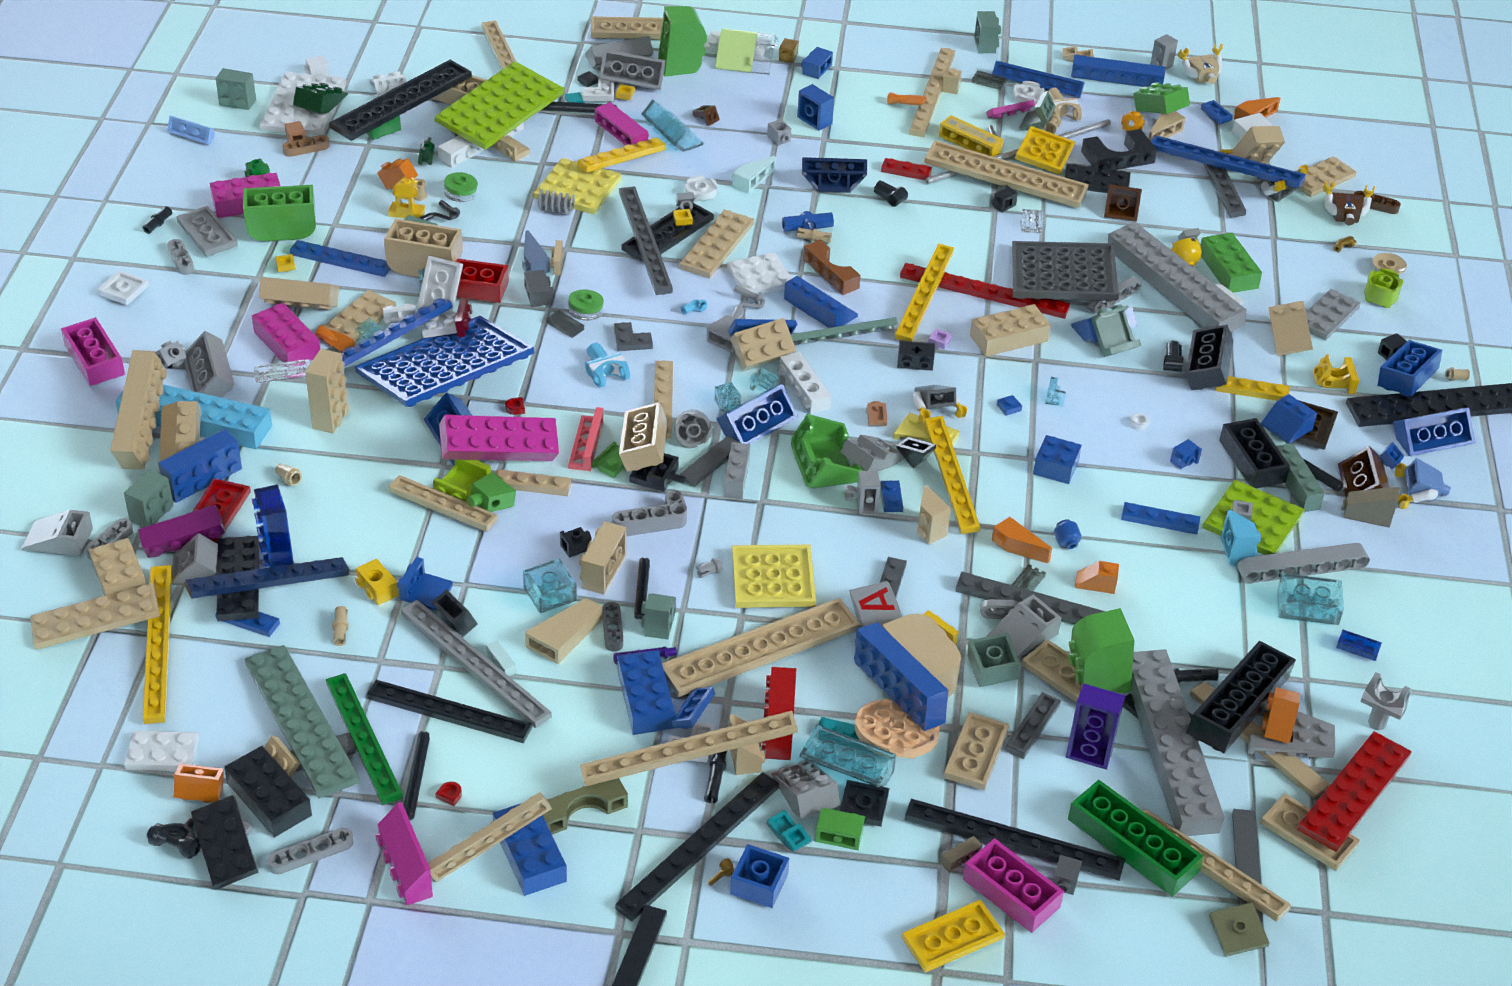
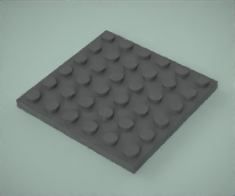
M1012 241L1013 298L1085 299L1089 301L1118 300L1114 243Z

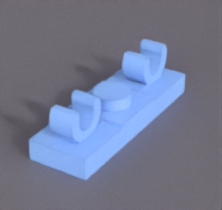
M173 115L169 116L168 132L205 144H211V139H214L215 136L214 128Z

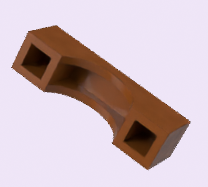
M821 239L804 246L803 260L842 295L860 289L861 275L851 266H838L829 262L830 247Z

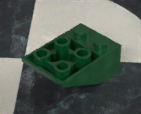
M327 83L303 84L302 86H296L293 106L319 114L329 113L348 95V92L342 91L343 89L340 87L331 88Z

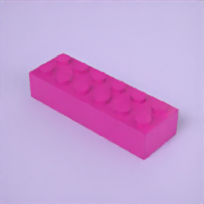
M444 415L439 423L442 459L553 461L559 454L556 418Z

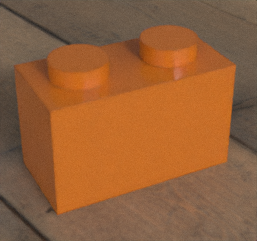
M399 158L393 163L386 162L381 165V169L377 172L387 190L393 188L402 177H407V179L411 180V178L418 176L409 158L403 160Z
M180 763L174 774L173 797L183 800H199L206 803L218 801L223 792L224 769Z

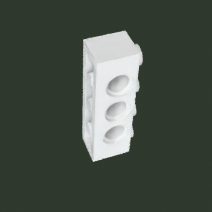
M800 351L781 356L778 371L786 379L787 385L791 386L795 396L801 400L803 407L810 414L830 409V392Z

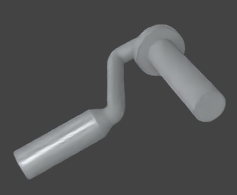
M736 285L733 290L734 292L755 300L756 304L741 302L736 306L731 317L737 319L743 306L762 308L765 304V299L761 297L762 293L759 292L757 294Z

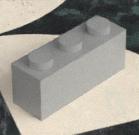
M732 442L724 479V497L743 499L750 462L751 444Z

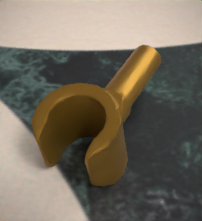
M729 858L720 862L719 867L721 871L708 881L710 886L724 876H732L734 868Z

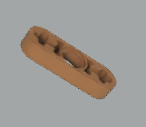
M319 135L284 143L282 147L283 154L292 157L326 150L330 147L328 136Z

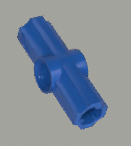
M804 211L798 216L782 218L784 232L797 231L798 228L813 230L834 226L832 212L812 214L810 211Z

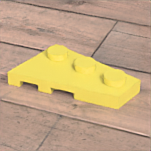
M910 412L893 436V439L900 440V437H911L931 443L924 424L925 419L923 418V422L920 423L918 421L919 416ZM946 426L953 445L959 437L960 431Z

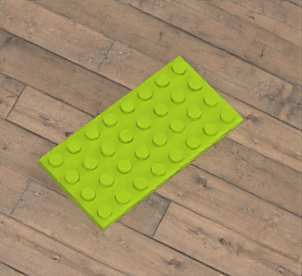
M514 61L438 113L434 121L486 150L564 94L565 88Z

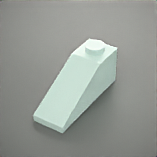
M771 156L742 165L732 174V186L750 193L776 170V157Z

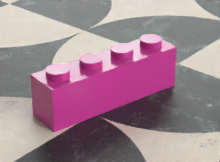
M611 102L595 108V122L624 145H632L639 141L648 140V131Z

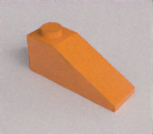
M1272 97L1245 101L1235 108L1234 120L1261 113L1266 118L1278 111L1281 98Z
M1010 516L994 526L992 541L1003 550L1040 562H1050L1052 547Z

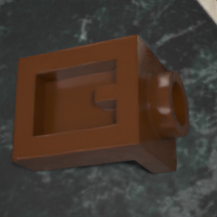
M703 105L692 111L694 117L705 119L707 126L720 120L715 105Z

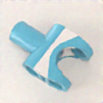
M595 342L589 345L587 354L591 360L585 362V368L588 376L597 387H604L606 385L605 377L611 375L618 376L623 380L630 379L628 364L620 352L608 355L601 344Z

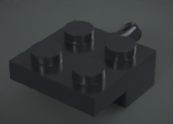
M664 453L663 463L644 467L637 471L633 470L629 476V482L665 492L671 482L675 481L684 484L686 477L675 474L679 468V457Z

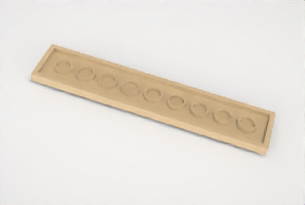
M934 140L924 159V163L931 166L940 167L1001 186L1008 185L1012 189L1077 208L1080 207L1089 184Z
M841 598L663 662L662 665L667 681L677 696L681 697L691 693L695 688L708 687L855 632L860 628V623Z

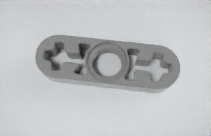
M180 239L170 240L167 243L168 252L178 272L183 275L191 274L194 271V265L184 243Z
M121 518L110 525L86 546L88 559L91 560L89 549L128 538L133 533L132 522L127 518ZM107 538H115L113 541H105Z

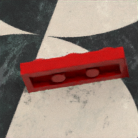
M885 158L881 166V172L925 180L930 177L932 167L908 161H899L893 158Z

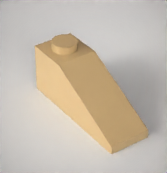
M1176 111L1169 114H1161L1150 130L1149 140L1151 141L1155 135L1168 138L1183 131L1186 117Z

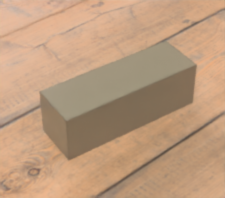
M973 836L941 854L940 863L950 872L971 859L982 849L983 845Z

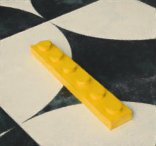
M654 137L650 140L639 141L636 144L625 145L611 151L600 152L597 155L586 156L577 160V166L587 173L666 150V144L659 138Z

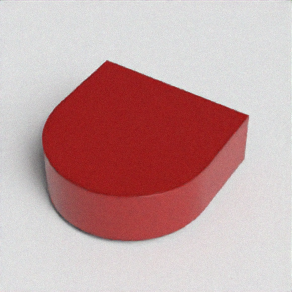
M523 398L508 399L505 403L506 412L511 415L525 414Z
M446 782L437 790L435 796L437 799L455 806L462 797V788L456 782Z

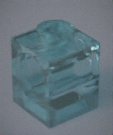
M729 382L715 386L714 401L721 411L726 413L740 405L741 395L733 383Z

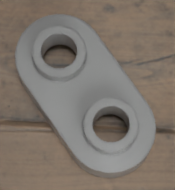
M988 599L980 604V614L986 619H1003L1018 602L1014 600Z

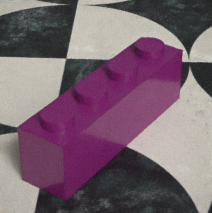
M216 505L138 529L143 551L148 558L159 557L170 551H177L198 533L208 539L217 538L226 533L221 514Z

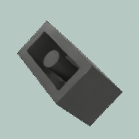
M545 270L524 272V287L531 307L551 305L554 289L553 286L550 287V277L546 276Z

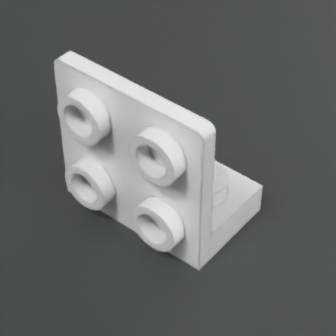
M399 71L388 73L386 77L385 74L374 75L373 79H369V81L374 83L376 97H379L404 84L406 77L405 74H400Z

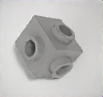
M170 340L161 345L162 349L155 352L158 358L161 359L164 368L171 365L175 368L183 363L182 360L187 357L184 346L178 341L172 343Z

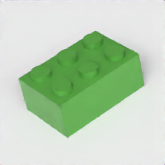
M1160 82L1152 83L1150 87H1141L1139 91L1133 93L1136 111L1169 114L1190 106L1188 87H1182L1181 84L1172 86L1170 83L1160 84Z

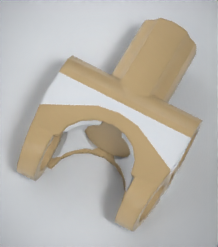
M1051 88L1048 91L1056 106L1053 111L1054 115L1059 117L1067 116L1075 121L1081 120L1082 110L1076 98L1064 99L1057 88Z

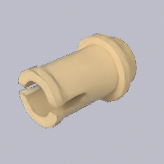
M1450 367L1445 371V378L1449 379V381L1469 380L1470 371L1469 369Z

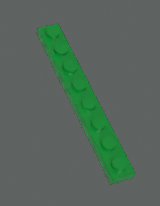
M343 673L327 678L326 685L346 729L351 735L381 805L403 799L402 791L347 674Z

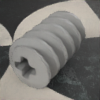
M543 189L540 190L538 196L540 210H552L555 213L558 211L560 214L565 213L569 215L574 208L575 195H572L571 199H569L568 193L563 198L562 192L556 196V191H553L552 195H550L549 190L545 194Z

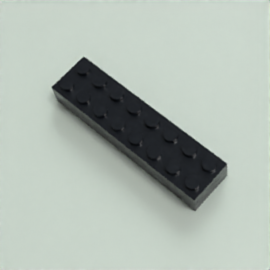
M1259 640L1193 713L1186 734L1225 754L1266 706L1269 693H1274L1275 687L1281 688L1289 679L1296 659Z

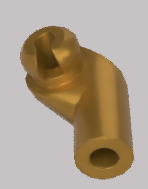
M1353 236L1339 239L1334 245L1333 250L1340 252L1347 244L1352 248L1356 245L1357 241Z

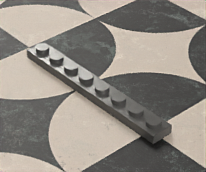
M961 571L956 585V592L984 600H1014L1020 603L1034 594L1062 618L1061 621L1074 625L1086 616L1105 612Z

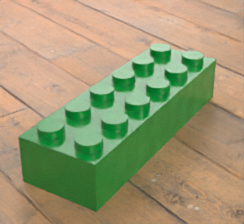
M1099 779L1071 802L1068 815L1070 822L1116 856L1125 858V863L1171 897L1200 872L1204 855Z

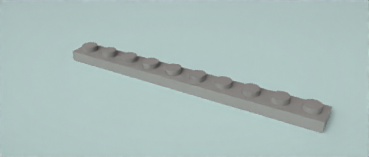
M418 600L401 609V615L527 722L532 723L534 728L539 727L552 718V712Z

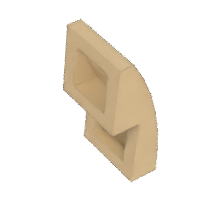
M1077 46L1062 48L1063 59L1073 62L1074 54L1094 57L1093 49L1078 51Z

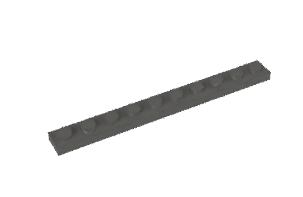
M636 187L619 188L622 204L655 295L673 293L671 281Z

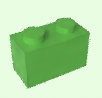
M822 808L816 827L815 842L859 851L864 831L865 816Z

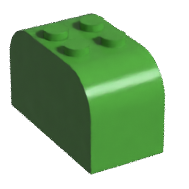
M664 6L658 59L666 60L664 76L696 73L702 65V59L705 56L704 44L707 42V34L698 13L689 6Z
M313 184L244 188L243 210L246 230L252 238L259 241L295 240L307 238L315 231L316 209Z
M1121 608L1086 616L1073 626L1071 641H1069L1071 654H1068L1070 666H1073L1075 669V678L1077 682H1080L1081 687L1084 683L1119 694L1131 692L1135 640Z

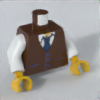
M1332 181L1329 188L1327 182H1325L1322 188L1326 192L1325 209L1333 215L1335 221L1345 222L1346 225L1350 226L1358 223L1359 219L1369 212L1372 200L1370 196L1374 193V185L1372 191L1367 190V185L1365 186L1364 197L1359 194L1334 192L1331 194L1335 184Z

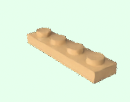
M496 469L495 472L498 477L518 491L568 496L572 484V478L500 469Z

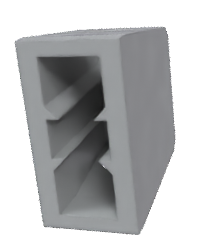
M725 315L707 327V342L735 354L730 339L732 336L728 333L735 318Z

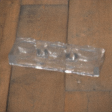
M309 359L254 366L256 383L305 378V371L310 365Z

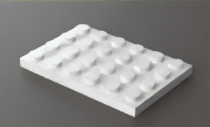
M285 72L260 124L261 131L285 133L284 124L301 121L305 135H325L336 107L329 113L319 114L293 106L296 86H302L303 84L311 85V83H327L331 88L340 87L344 90L347 83L346 78Z

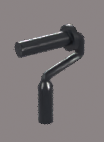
M440 200L439 206L445 209L449 216L433 212L418 218L428 221L436 216L450 221L459 217L460 210L457 207L453 208L444 200Z

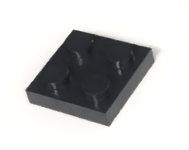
M847 780L839 811L865 816L864 824L882 827L890 788Z

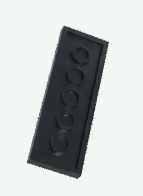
M693 203L692 211H690L693 224L676 226L673 211L652 224L650 228L660 255L714 220V214ZM635 237L621 244L622 251L643 262Z
M259 536L218 538L217 575L259 569ZM259 589L217 595V621L259 618Z

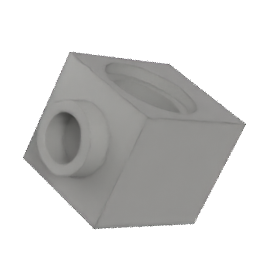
M782 119L768 123L767 137L777 146L791 142L792 128Z

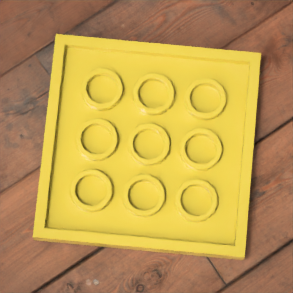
M561 158L535 190L534 198L538 199L541 189H543L544 194L549 190L550 195H552L553 191H556V196L562 192L563 198L568 193L569 199H571L572 195H575L573 209L595 214L621 180V173L602 168L586 173L577 166L576 161Z
M811 544L732 545L736 608L816 607Z

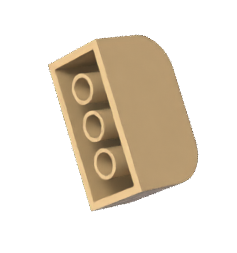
M395 219L384 238L386 262L396 273L424 278L428 256L456 262L457 258L460 259L463 253L462 229Z
M909 614L882 625L888 633L949 690L948 697L956 691L961 654L956 644L947 637L944 629L940 628L932 618L923 614Z

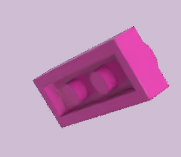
M1034 100L992 108L986 111L987 118L993 117L998 119L1003 117V114L1011 116L1017 114V111H1021V113L1029 112L1030 108L1035 106Z

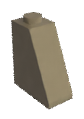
M1390 487L1349 492L1347 499H1343L1341 510H1344L1343 518L1390 528L1398 503L1400 488Z

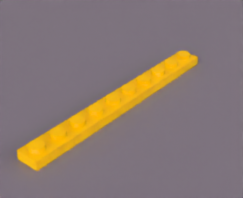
M171 565L153 566L150 570V583H154L160 617L149 619L147 626L143 702L144 724L166 722L172 591Z

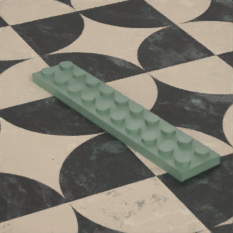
M285 645L244 658L250 674L295 757L298 759L318 799L359 784L360 780L357 772Z

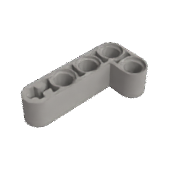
M672 489L665 494V504L615 512L612 516V523L626 527V536L679 529L687 524V506L682 493L679 490Z

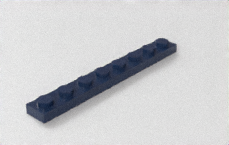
M339 557L186 579L185 587L190 598L193 599L348 576L350 569L344 558Z

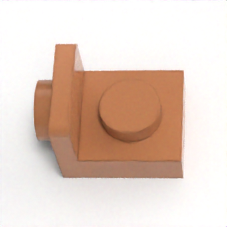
M880 401L868 403L866 407L868 426H887L886 403H881Z

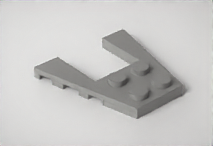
M1267 704L1260 711L1259 716H1263L1264 712H1269V710H1266ZM1298 711L1290 743L1250 734L1248 753L1254 754V751H1265V755H1275V752H1287V756H1295L1296 753H1307V757L1334 758L1335 725Z

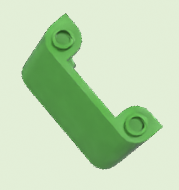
M806 414L791 439V447L807 487L822 488L858 482V472L863 471L862 467L858 464H853L850 467L846 456L840 453L843 444L849 437L845 423Z

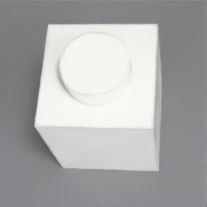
M324 55L305 59V73L329 76L328 62Z

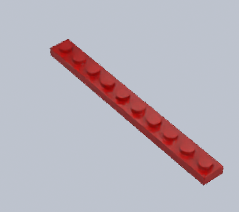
M905 263L900 272V278L920 283L926 268ZM947 272L944 273L938 286L939 288L1019 308L1035 304L1041 313L1063 319L1066 318L1070 309V303L1049 298H1013L1012 288L989 284Z

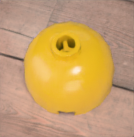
M1185 238L1172 244L1171 250L1193 268L1201 259L1202 250L1197 239L1192 241L1191 238Z

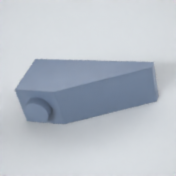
M525 231L524 261L522 262L524 271L545 270V273L550 272V258L530 231Z

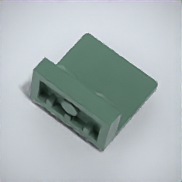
M1048 91L1042 92L1035 110L1026 113L1019 127L1021 131L1029 130L1030 126H1043L1049 122L1056 106Z

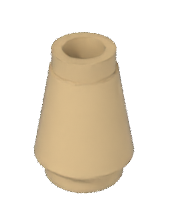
M282 463L278 464L275 468V473L289 486L298 485L302 480V474L298 468Z

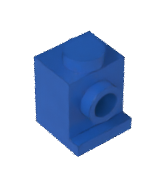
M1187 439L1173 447L1170 462L1179 469L1190 466L1193 462L1198 464L1202 449Z

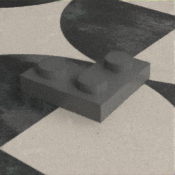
M631 322L614 323L617 351L653 349L651 332L633 333Z

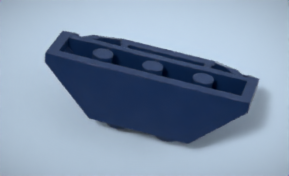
M802 157V175L817 192L851 193L867 176V159Z

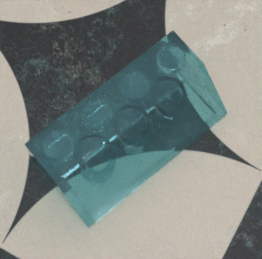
M652 99L641 113L645 118L644 121L651 127L653 125L652 129L659 135L662 134L661 138L666 142H670L669 146L674 150L679 149L685 152L704 145V142L677 116Z
M816 725L799 754L800 758L879 788L887 785L895 770L896 754L820 725Z

